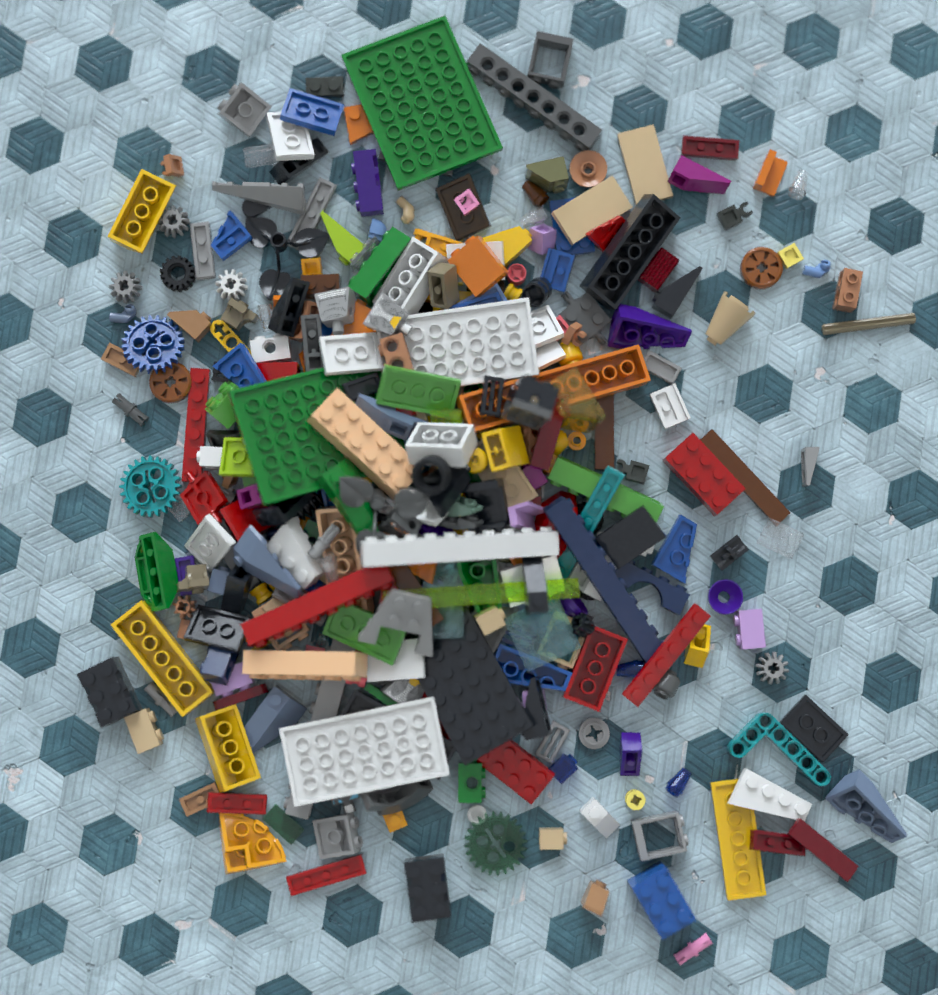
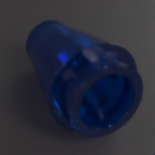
M638 659L622 663L617 666V676L635 678L644 667L643 661H638Z
M682 768L666 783V791L678 798L679 795L683 794L692 774L687 769Z

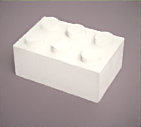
M418 422L405 447L410 465H415L426 456L435 455L446 460L450 467L460 468L466 467L477 446V439L473 424Z

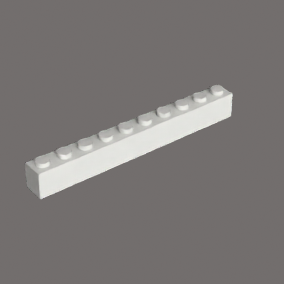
M550 526L540 527V530L533 531V528H521L519 532H514V529H502V533H495V530H483V534H475V531H464L463 535H456V532H445L444 536H436V533L424 534V537L408 534L405 535V538L397 539V536L391 535L385 536L383 540H377V537H365V541H360V559L363 567L559 555L558 531L553 530Z

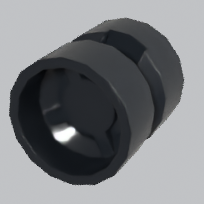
M542 277L534 278L523 288L522 298L529 297L530 307H539L552 293L550 282Z

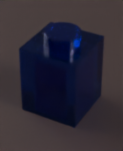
M563 753L548 768L555 773L554 777L563 784L578 769L575 765L578 761L571 754L567 756Z

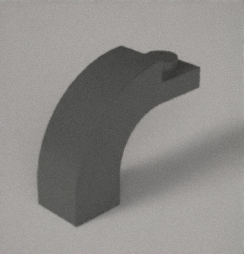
M430 779L394 786L385 790L364 792L360 795L367 811H377L378 815H388L415 805L424 799L434 788Z

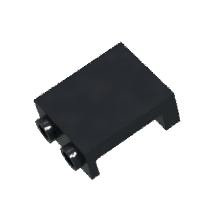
M503 478L468 483L462 493H465L467 499H473L477 504L483 506L482 511L473 514L477 515L478 519L484 520L483 525L468 529V531H475V534H480L486 529L493 528L495 531L505 529V526L510 524Z
M311 492L276 502L272 507L255 508L252 512L255 515L256 521L261 526L285 525L314 497V494Z

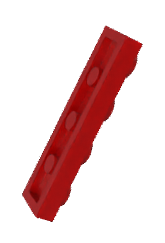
M358 854L288 875L286 880L290 894L294 896L367 874L362 854Z

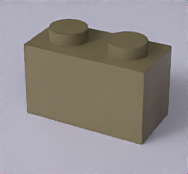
M439 262L427 271L432 307L449 309L460 300L455 264Z

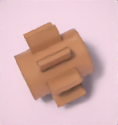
M186 595L185 600L182 596H178L179 601L173 603L176 606L174 614L180 613V619H185L186 614L189 618H192V613L196 611L195 604L197 601H190L191 596ZM184 604H188L186 610H183V608L185 607Z

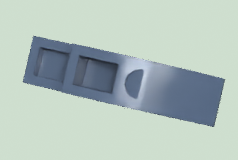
M360 393L355 402L386 433L403 440H407V437L411 436L418 422L430 423L396 411V407L376 404V399Z

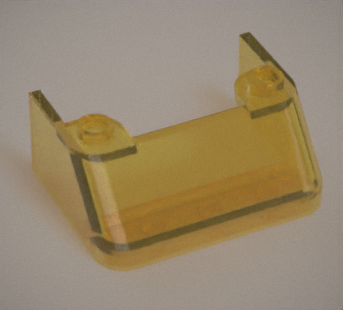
M577 367L549 382L559 389L557 410L562 417L564 416L561 429L590 433L605 420L602 408Z

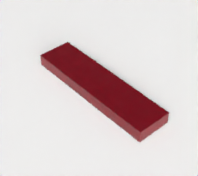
M558 393L551 419L539 428L529 463L530 466L549 471L570 395Z
M801 818L795 821L787 833L846 882L850 880L859 867Z

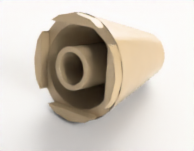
M726 291L722 294L705 333L708 336L706 340L715 346L717 343L720 345L724 343L756 314L754 311L749 313V307L731 295L728 298V292Z

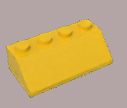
M141 169L107 236L111 242L128 250L143 254L176 185Z
M236 704L194 718L219 792H225L261 778Z

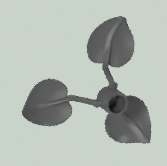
M348 476L339 478L340 497L345 505L360 507L366 501L370 502V506L373 508V530H362L356 537L355 543L359 555L360 541H365V537H377V540L385 539L386 535L382 532H376L377 510L384 508L386 502L392 508L398 509L400 517L411 519L419 516L425 510L430 499V495H425L417 489L404 488L395 495L394 504L389 500L388 496L385 497L383 490L373 489V486L364 479Z

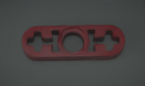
M266 683L212 703L215 711L269 691Z

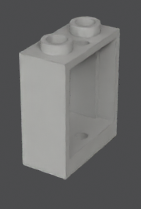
M676 810L631 820L640 861L687 851L686 846L689 845L687 834H683L682 826H685L682 814L679 815ZM673 818L679 845L647 852L641 825Z

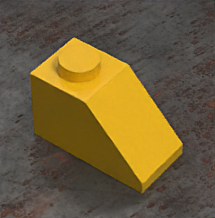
M704 624L685 649L684 664L703 668L709 654L710 625Z

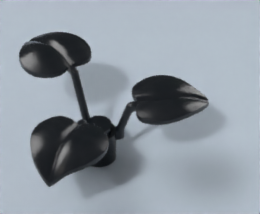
M249 216L246 218L245 228L253 237L250 243L256 248H264L270 242L276 253L277 271L273 269L266 270L259 279L260 288L267 300L272 301L273 295H282L291 279L287 272H281L280 252H284L289 244L293 247H298V251L303 257H317L321 254L329 239V235L326 232L314 228H305L296 233L295 240L297 243H293L290 239L286 240L284 234L277 232V226L271 219Z

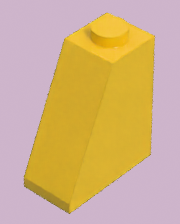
M520 226L483 237L485 242L503 241L505 268L532 244V235L527 229H522Z

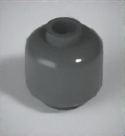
M668 669L653 688L654 694L665 700L674 697L680 686L677 673Z

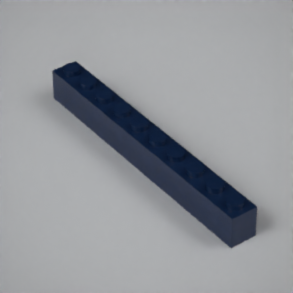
M560 496L542 510L555 530L558 531L559 536L646 664L664 641L658 639V631L646 621L648 616L644 610H639L636 606L638 601L632 593L628 594L626 591L628 586L622 578H618L615 574L617 572L612 562L608 563L605 559L607 554L601 546L597 547L595 544L596 538L590 530L587 531L583 526L586 523L580 514L576 515L573 511L575 506L569 498L566 499Z

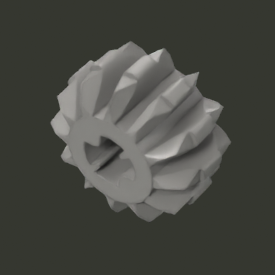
M174 205L171 206V210H168L166 207L164 210L166 213L162 214V219L158 222L161 225L160 231H165V236L167 237L172 234V237L176 238L177 233L183 236L182 230H189L186 226L190 224V220L187 219L188 213L183 212L182 207L177 208V210ZM175 219H176V220H177V223H176V224L173 223V225H172V224L170 223L171 220H174V221H175Z
M124 271L123 276L119 272L116 273L118 278H111L114 284L109 285V288L113 290L110 293L111 296H116V301L120 302L123 300L125 304L128 303V299L135 302L133 296L140 297V293L137 290L142 289V286L139 285L141 280L135 278L133 272L128 274L127 271ZM124 285L129 286L127 290L125 288L123 289L122 287Z
M766 652L764 653L765 659L763 657L758 658L762 664L755 665V667L761 668L756 674H763L760 679L763 682L767 679V683L770 685L773 683V680L776 684H779V677L783 680L786 679V676L782 673L789 672V669L783 667L788 665V661L781 662L784 656L779 655L777 657V652H772L771 656ZM774 663L773 666H776V670L770 673L771 670H768V667Z

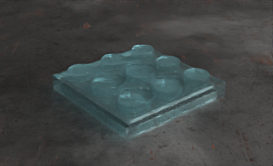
M557 594L548 598L549 612L546 614L526 615L525 609L504 619L527 672L581 648L576 635L573 634V629Z

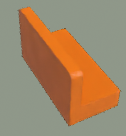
M771 149L765 157L753 189L774 196L788 162L775 157L777 152Z

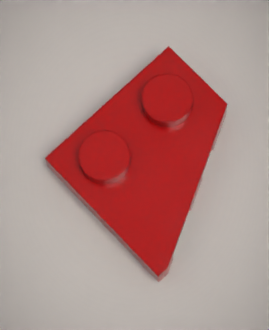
M616 216L588 231L585 235L603 252L623 225L625 219L622 216Z

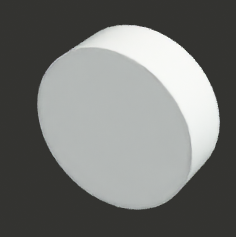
M475 804L469 808L467 816L471 823L479 825L486 820L487 812L482 805Z

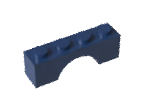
M632 560L617 569L615 574L618 578H622L628 586L627 588L637 582L649 583L656 588L660 595V607L676 615L681 614L690 594L686 593V588L678 584L676 587L669 584L670 580L661 575L657 578L652 575L653 571L646 567L640 569L634 566L636 562Z

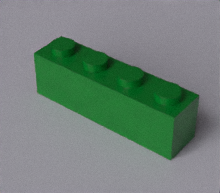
M393 226L384 233L380 244L373 248L369 259L361 264L360 271L348 283V287L356 293V298L367 303L366 307L370 309L374 306L373 299L411 240L409 236Z

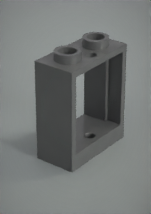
M537 31L527 77L539 85L542 83L554 89L563 88L574 39ZM539 46L566 51L561 78L533 72Z

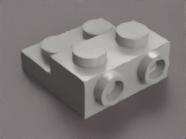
M241 82L238 86L234 84L228 92L230 97L227 101L225 99L221 101L217 107L220 110L217 114L250 137L272 106Z
M354 812L313 820L320 859L351 855L361 851L363 839L361 836H358L359 820L356 816L354 817Z

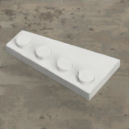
M746 768L743 769L727 803L794 820L801 818L804 822L812 806L806 800Z

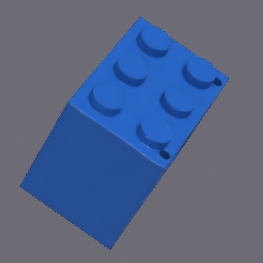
M661 861L627 880L662 940L697 920L666 866Z

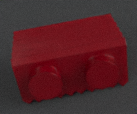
M661 247L653 256L648 266H646L638 281L654 293H657L680 260Z

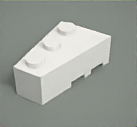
M297 516L280 527L268 542L266 548L271 555L275 553L278 556L281 566L287 568L293 578L306 589L316 584L327 570L320 557L318 560H315L307 553L312 547L308 541L307 533L303 532L299 524L300 520Z

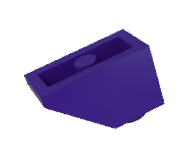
M621 732L620 776H639L642 758L641 732Z

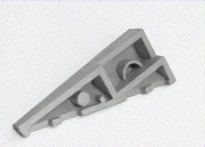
M216 181L212 182L213 191L305 215L306 199L303 183H298L296 187L288 186V183L278 185L266 182H243L242 185H234L233 182H227V184L217 183Z

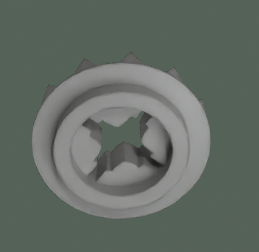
M589 718L579 728V739L587 748L599 749L609 740V728L601 719ZM591 725L595 730H602L597 734V741L593 736L586 737V735H589L588 733H591Z

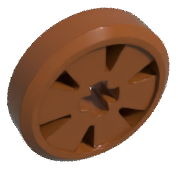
M757 247L750 250L743 257L740 264V273L747 285L755 289L772 287L780 279L783 271L780 256L774 250L767 247ZM760 264L766 267L762 273L759 272L760 269H757Z
M172 362V369L166 366V372L158 369V374L153 370L150 375V389L154 396L162 402L178 403L188 396L192 383L189 370L179 362L178 364ZM171 377H173V380L176 381V383L172 384L171 387H169V385L166 384V381H169Z

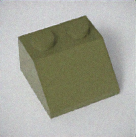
M564 156L526 164L525 178L548 193L553 192L556 194L563 192L567 188L569 180Z

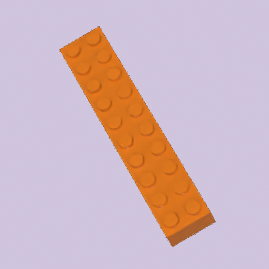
M639 344L543 371L537 376H532L536 378V381L552 383L555 385V388L559 389L560 393L570 395L566 408L641 387L651 381ZM519 379L504 383L499 418L480 415L482 389L459 395L456 405L458 411H462L464 424H473L475 434L515 423L501 418V414L509 389ZM498 384L495 385L492 409L494 412L496 411ZM488 387L485 408V410L487 411L489 404L490 387Z

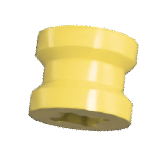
M631 789L625 795V802L629 808L639 810L645 805V796L639 790Z

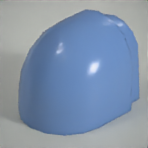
M375 218L371 219L366 243L380 244L384 233L387 231L382 221Z

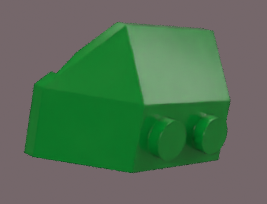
M157 532L140 535L135 553V563L141 596L150 606L152 612L168 609L176 596L178 583L173 549Z

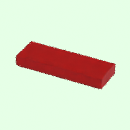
M208 792L206 812L266 815L267 794Z

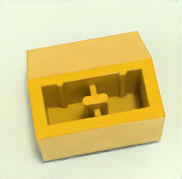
M520 425L482 433L492 473L530 463Z

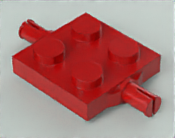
M191 470L186 471L184 475L189 484L180 496L197 525L209 513L219 524L222 523L217 513L228 500L211 472L205 470L199 477L195 478Z

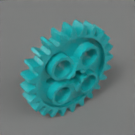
M149 455L148 460L142 456L141 462L135 459V466L133 467L129 464L130 471H123L127 475L126 478H120L124 482V485L119 486V488L124 489L120 496L126 497L123 503H129L127 508L130 510L134 509L133 513L135 514L140 512L142 517L148 514V517L153 518L154 513L160 517V511L167 514L166 508L170 507L173 509L174 507L171 503H178L175 496L181 493L177 489L183 487L177 483L182 478L175 476L179 471L176 469L172 470L174 465L172 463L168 464V460L163 459L161 462V457L159 456L155 460L151 455ZM160 470V471H161V476H160V478L155 479V478H154L155 472ZM139 476H142V483L137 485L136 479ZM150 482L154 484V486L151 487V490L148 489V487L151 486ZM165 488L166 494L163 497H159V491ZM147 494L146 502L141 503V496ZM153 495L156 499L155 503H153Z

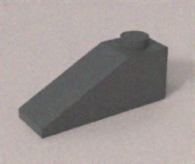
M301 315L305 372L323 368L319 337L322 336L320 315Z

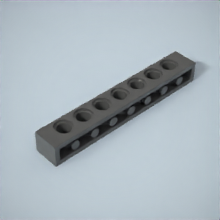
M481 43L468 58L467 66L472 75L480 76L486 85L497 88L503 97L511 98L517 107L525 108L534 119L539 118L548 129L556 130L562 139L570 140L579 151L591 150L601 136V128ZM490 65L492 66V69L485 70L483 69V66ZM504 75L507 77V80L500 81L498 77ZM515 86H520L523 90L520 92H516L513 90V88ZM535 97L538 101L531 103L528 99ZM551 108L553 112L547 114L543 111V109ZM564 118L568 123L563 125L558 120ZM580 129L584 134L576 135L574 130Z

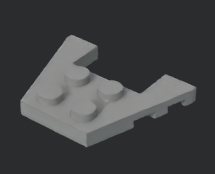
M391 589L377 608L378 610L375 615L366 623L367 626L358 634V641L375 645L381 626L418 634L419 637L414 649L415 654L432 657L430 597Z

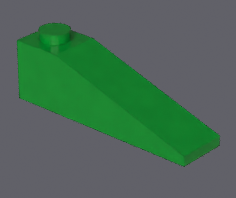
M347 457L320 476L317 482L356 535H358L362 530H373V512L369 502L365 501L360 507H349L341 500L339 478L346 476L361 478L360 473Z
M496 559L456 561L458 574L477 613L494 604L498 609L502 608Z

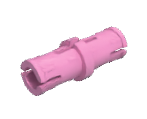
M705 933L694 942L687 943L688 946L674 954V957L681 966L693 956L697 957L699 952L713 943Z

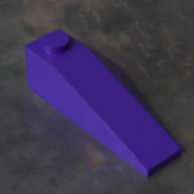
M620 304L611 318L607 346L617 349H624L638 344L643 349H650L653 346H661L662 348L685 347L692 330L637 307Z

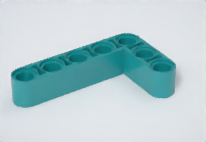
M757 713L727 745V751L730 755L742 758L766 736L811 782L819 786H826L830 782L831 776L828 770L770 713ZM763 716H767L769 720L766 726L760 724V719ZM752 729L755 732V737L752 740H748L746 734ZM780 729L782 731V737L781 739L776 740L774 738V733L776 730ZM739 743L742 747L741 752L735 754L733 746ZM794 743L796 745V751L793 754H790L788 752V746ZM808 757L810 759V765L804 768L802 766V760ZM822 771L824 773V778L822 781L818 782L816 780V774Z

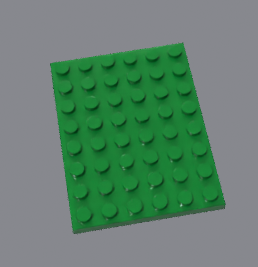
M446 15L341 55L398 191L503 151V146Z
M323 367L228 391L230 403L263 506L323 489L317 482V479L347 457L310 425L307 420L336 388L344 393L341 387L342 384L375 372L325 376ZM375 371V372H378V375H379V377H380V379H381V376H382L381 371ZM377 394L371 395L369 397L376 399ZM387 433L404 450H406L403 439ZM355 466V468L360 473L361 479L367 477L359 468Z

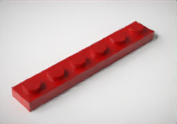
M190 368L192 383L188 393L182 482H189L184 475L188 470L192 471L195 478L203 473V467L199 466L197 462V452L200 451V446H205L207 411L205 410L207 406L205 404L209 398L210 369Z
M694 603L623 691L622 695L639 707L711 615Z

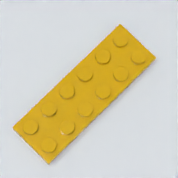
M739 778L710 782L726 899L728 901L766 896L760 851L749 850L750 830H757L755 812L753 809L727 804Z

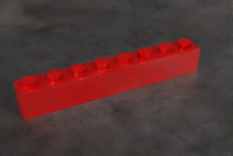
M390 566L364 567L240 625L248 645L258 649L267 645V641L273 638L274 640H279L285 637L284 633L301 630L303 628L302 625L308 622L313 624L320 621L321 616L326 614L331 616L338 613V609L343 606L346 608L357 604L356 600L361 598L364 600L369 599L378 590L386 591L393 587L392 584L396 583Z

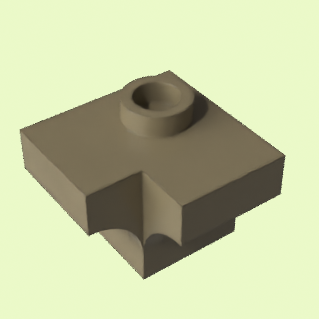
M231 297L220 319L239 332L243 325L247 323L256 324L259 317L248 309L249 306L246 303Z
M206 564L186 566L185 579L177 583V592L192 591V594L204 593V590H207L209 587Z

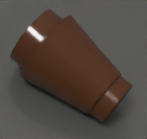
M527 180L521 187L532 204L538 208L542 207L549 199L547 191L530 180Z

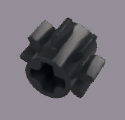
M582 612L580 616L576 615L571 621V627L574 629L573 634L586 638V635L592 634L595 629V623L592 621L594 617Z

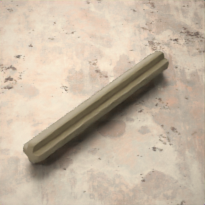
M914 313L829 323L822 325L823 335L914 324L916 316Z

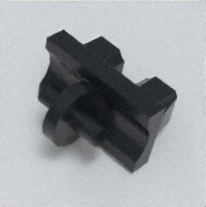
M735 535L712 553L710 558L723 571L749 549L739 536Z

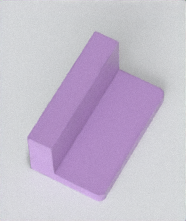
M529 501L508 507L511 526L520 530L521 528H533V531H535L533 516L544 513L542 510L544 507Z

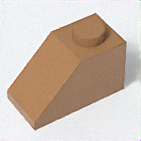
M197 310L174 311L167 314L171 320L198 343L209 332L212 325L210 322L211 318L204 311L201 314Z
M597 879L595 882L590 880L580 901L583 908L602 916L610 892L606 888L607 884Z

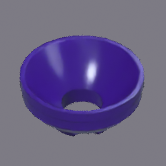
M728 579L719 580L710 587L708 602L717 613L723 615L732 614L741 607L743 592L736 582ZM722 591L727 592L729 595V600L726 603H722L718 599V595Z
M566 586L565 591L561 592L559 602L563 611L570 617L580 616L581 612L588 614V610L579 596L570 587Z

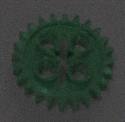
M492 811V815L489 817L485 812V819L477 816L479 822L475 823L472 821L471 824L474 828H467L470 835H465L464 838L469 842L465 843L464 847L470 849L465 853L466 855H472L469 862L476 861L474 868L482 866V873L488 869L489 875L492 874L493 870H496L497 876H499L500 870L507 874L508 867L514 870V863L520 865L518 857L524 858L521 851H527V847L522 844L527 843V839L521 837L526 833L525 831L519 832L522 824L515 825L517 822L516 818L510 821L509 813L506 817H503L502 811H500L498 816ZM495 825H502L504 830L500 834H495L493 827ZM486 828L489 829L496 841L500 840L499 846L506 854L505 858L502 857L495 845L491 846L492 839L486 833ZM485 836L488 841L484 845H479L477 838ZM507 841H512L515 844L512 850L504 848V844ZM491 852L498 854L496 861L488 859V855Z

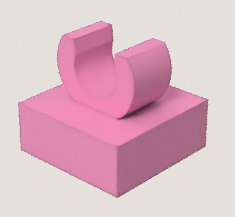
M467 189L454 199L465 216L480 204L470 189ZM466 196V202L462 205L461 203H463L464 197Z

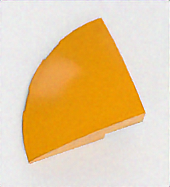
M219 813L225 875L286 862L282 845L264 823L257 819L254 820L246 817L244 814Z

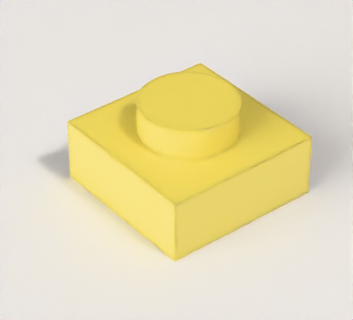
M795 243L777 252L786 269L804 259Z

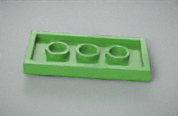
M384 364L375 402L376 404L451 418L449 413L454 411L461 380Z
M353 605L348 608L343 606L338 609V613L328 617L322 634L393 666L395 664L407 632L381 626L376 644L374 645L360 642L357 638L358 634L367 626L366 623L375 615L374 613Z

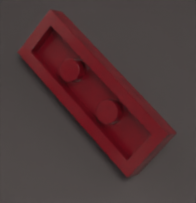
M684 135L682 137V156L738 160L739 140Z
M750 830L749 850L794 856L806 855V849L788 834Z

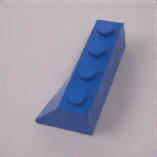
M499 644L495 653V657L510 683L529 686L531 678L539 676L542 688L566 691L572 672L502 644Z

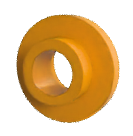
M578 431L572 432L568 436L569 448L575 451L583 449L586 445L585 435ZM576 437L579 438L580 443L575 444L573 442V439Z

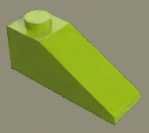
M322 210L320 215L339 256L338 260L345 266L349 264L353 268L367 251L366 246Z

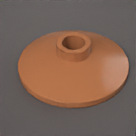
M592 150L579 152L570 163L571 178L582 187H594L606 177L607 163L598 152ZM589 168L592 170V172L590 174L585 173V169Z

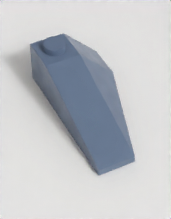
M252 525L249 526L233 548L235 564L295 599L301 597V587L287 568H281L278 556L275 553L271 555L265 546L267 545L266 540Z
M277 685L269 692L244 727L253 753L280 735L279 728L295 725L307 710L305 706Z
M860 769L844 776L826 795L825 799L838 812L843 815L845 813L849 814L859 824L861 822L871 827L872 832L890 843L907 837L906 831L873 782Z

